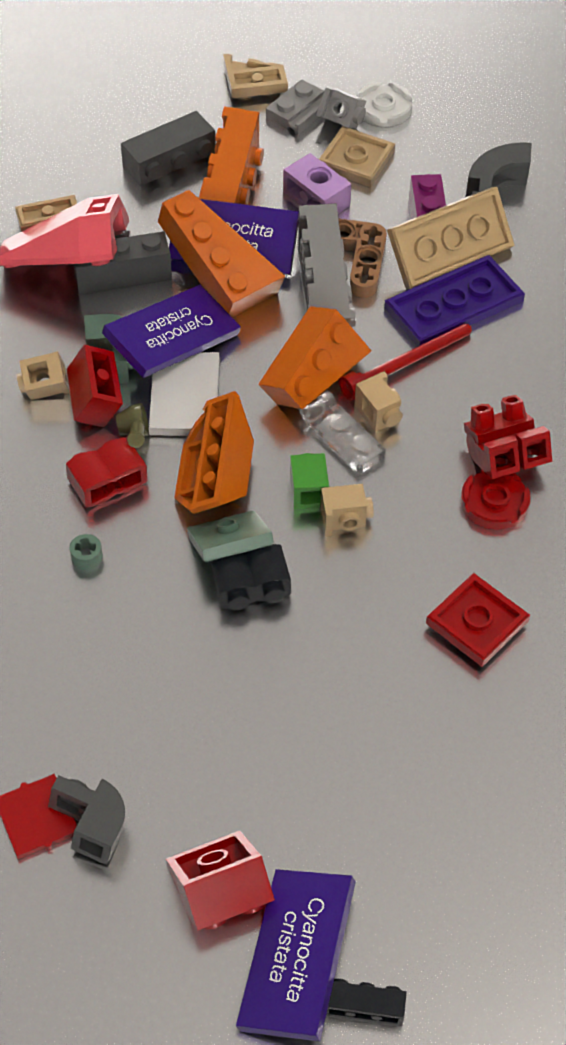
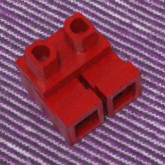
M517 395L502 398L501 413L494 414L493 407L489 404L482 403L471 407V421L464 423V432L467 434V448L472 460L491 479L519 472L520 467L526 470L553 462L550 430L544 426L535 428L534 419L526 413L523 400ZM527 455H537V456H536V457H533V458H528ZM496 464H506L503 467H496Z

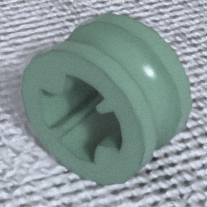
M82 534L71 541L69 550L75 567L81 570H90L99 566L102 562L103 553L101 542L96 536ZM89 548L90 555L83 556L82 549Z

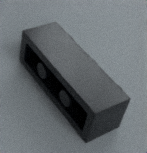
M334 979L326 1015L403 1026L407 991H402L396 986L380 988L368 982H361L358 985L348 983L344 979Z

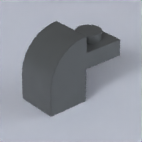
M58 775L51 788L48 807L79 820L74 830L71 844L72 850L107 865L119 842L125 819V805L120 793L112 784L104 779H101L94 791L77 779H67Z

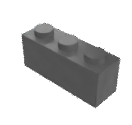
M196 110L121 142L122 165L138 184L142 186L206 158L211 153L215 154V129Z
M164 231L115 239L117 252L114 259L110 260L108 264L101 266H92L91 263L73 264L79 295L172 280L170 250Z

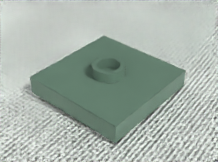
M254 510L187 527L189 539L204 562L270 546L274 543L272 531Z

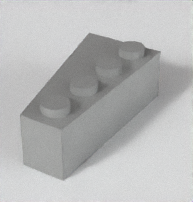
M337 203L299 206L298 257L306 311L310 306L337 309L349 325L355 327V308L349 307V303H352L351 285L346 283V280H348L347 262L343 259L344 244L340 235Z

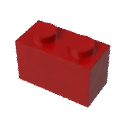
M84 344L66 369L74 421L105 427L123 405L115 355L113 351Z

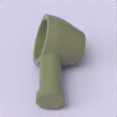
M143 404L131 405L116 414L120 435L128 436L127 442L131 447H141L144 444L145 436H149V424Z

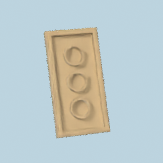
M497 187L488 188L387 229L406 289H412L484 256H492L515 246Z

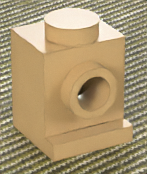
M58 351L19 361L21 373L17 374L18 386L21 393L26 392L30 400L64 393V395L70 394L65 363Z
M385 371L357 383L354 405L375 432L386 427L395 426L403 417L402 412L399 410L401 406L400 396L394 388L391 389L387 385L388 375Z
M363 484L321 488L320 511L325 537L332 536L333 530H353L359 527H366V519L373 518L372 498L365 496Z

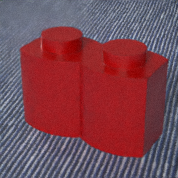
M127 437L109 440L98 450L80 452L66 463L67 479L85 507L102 504L116 494L129 492L148 481L147 465L137 450L128 444Z

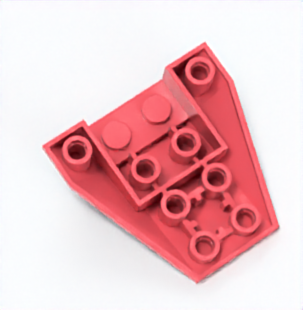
M119 195L88 198L4 240L0 246V266L15 268L20 265L91 263L92 266H101L108 264L110 260L114 259L117 252L115 236L122 234L129 224V216Z

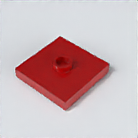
M473 573L427 616L426 624L483 667L529 622L530 614Z

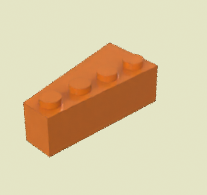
M224 106L222 112L223 128H218L215 154L211 153L207 177L203 179L198 198L248 205L250 197L249 186L255 185L257 177L256 166L262 165L264 149L259 148V112Z
M190 190L162 202L158 218L159 225L202 287L232 318L279 293L285 275Z

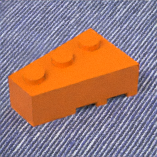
M310 306L258 385L277 405L304 409L372 350L337 309Z

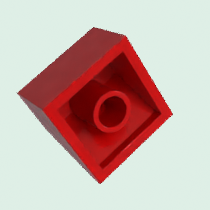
M241 831L166 859L187 915L197 931L218 928L226 922V919L241 913H256L264 907V904L275 900L262 855Z

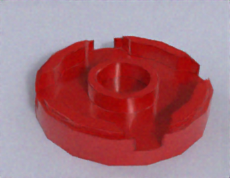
M481 470V473L476 475L473 473L466 479L461 491V507L465 515L475 524L486 529L503 530L514 527L524 520L530 507V490L528 487H525L521 482L522 479L516 473L491 479Z

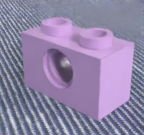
M311 153L283 169V192L299 205L337 203L338 214L350 207L351 183Z

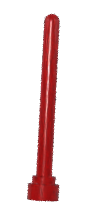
M462 324L363 374L352 371L339 378L340 390L347 400L353 401L355 400L357 383L384 371L387 375L399 371L469 336L472 332V327L469 324Z

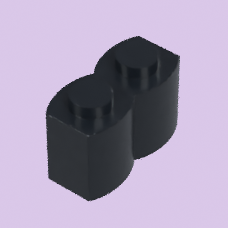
M272 544L211 561L212 576L222 609L241 610L255 601L274 603L291 594V578L280 544Z

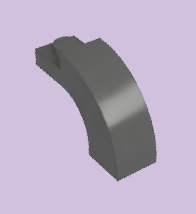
M532 143L504 144L492 148L478 157L469 171L465 198L491 187L499 189L508 185H527Z

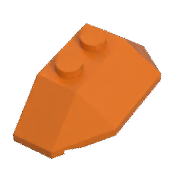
M236 391L208 400L202 409L204 413L195 422L183 444L174 499L193 514L247 496L254 439L240 397Z

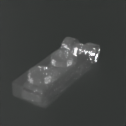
M326 391L318 396V401L313 404L310 403L304 409H299L303 420L357 473L364 472L385 458L386 449L337 403L336 398L331 392ZM323 412L328 415L325 419L320 416Z

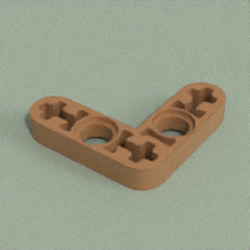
M338 218L340 231L350 234L347 237H341L344 250L355 251L350 274L352 294L361 298L371 297L378 289L386 247V229L377 223ZM370 237L375 238L374 245H368ZM363 257H372L376 261L373 263H365L360 259ZM362 275H368L366 283H361Z

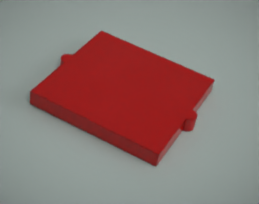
M55 773L30 784L23 782L20 788L0 795V817L18 860L42 849L49 851L53 848L54 844L69 839L74 835V830L77 826L74 818L48 807L51 788L57 779Z

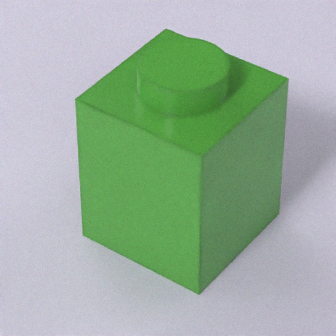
M325 453L290 455L293 509L320 508L321 488L329 487Z

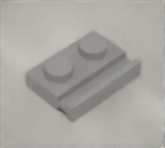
M301 79L266 107V118L286 129L293 128L295 133L299 135L319 118L316 114L324 91Z

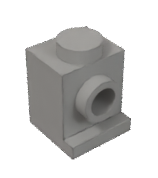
M326 87L316 116L328 119L347 128L357 129V126L362 123L366 114V108H364L366 100L339 89ZM343 104L344 111L341 114H339Z

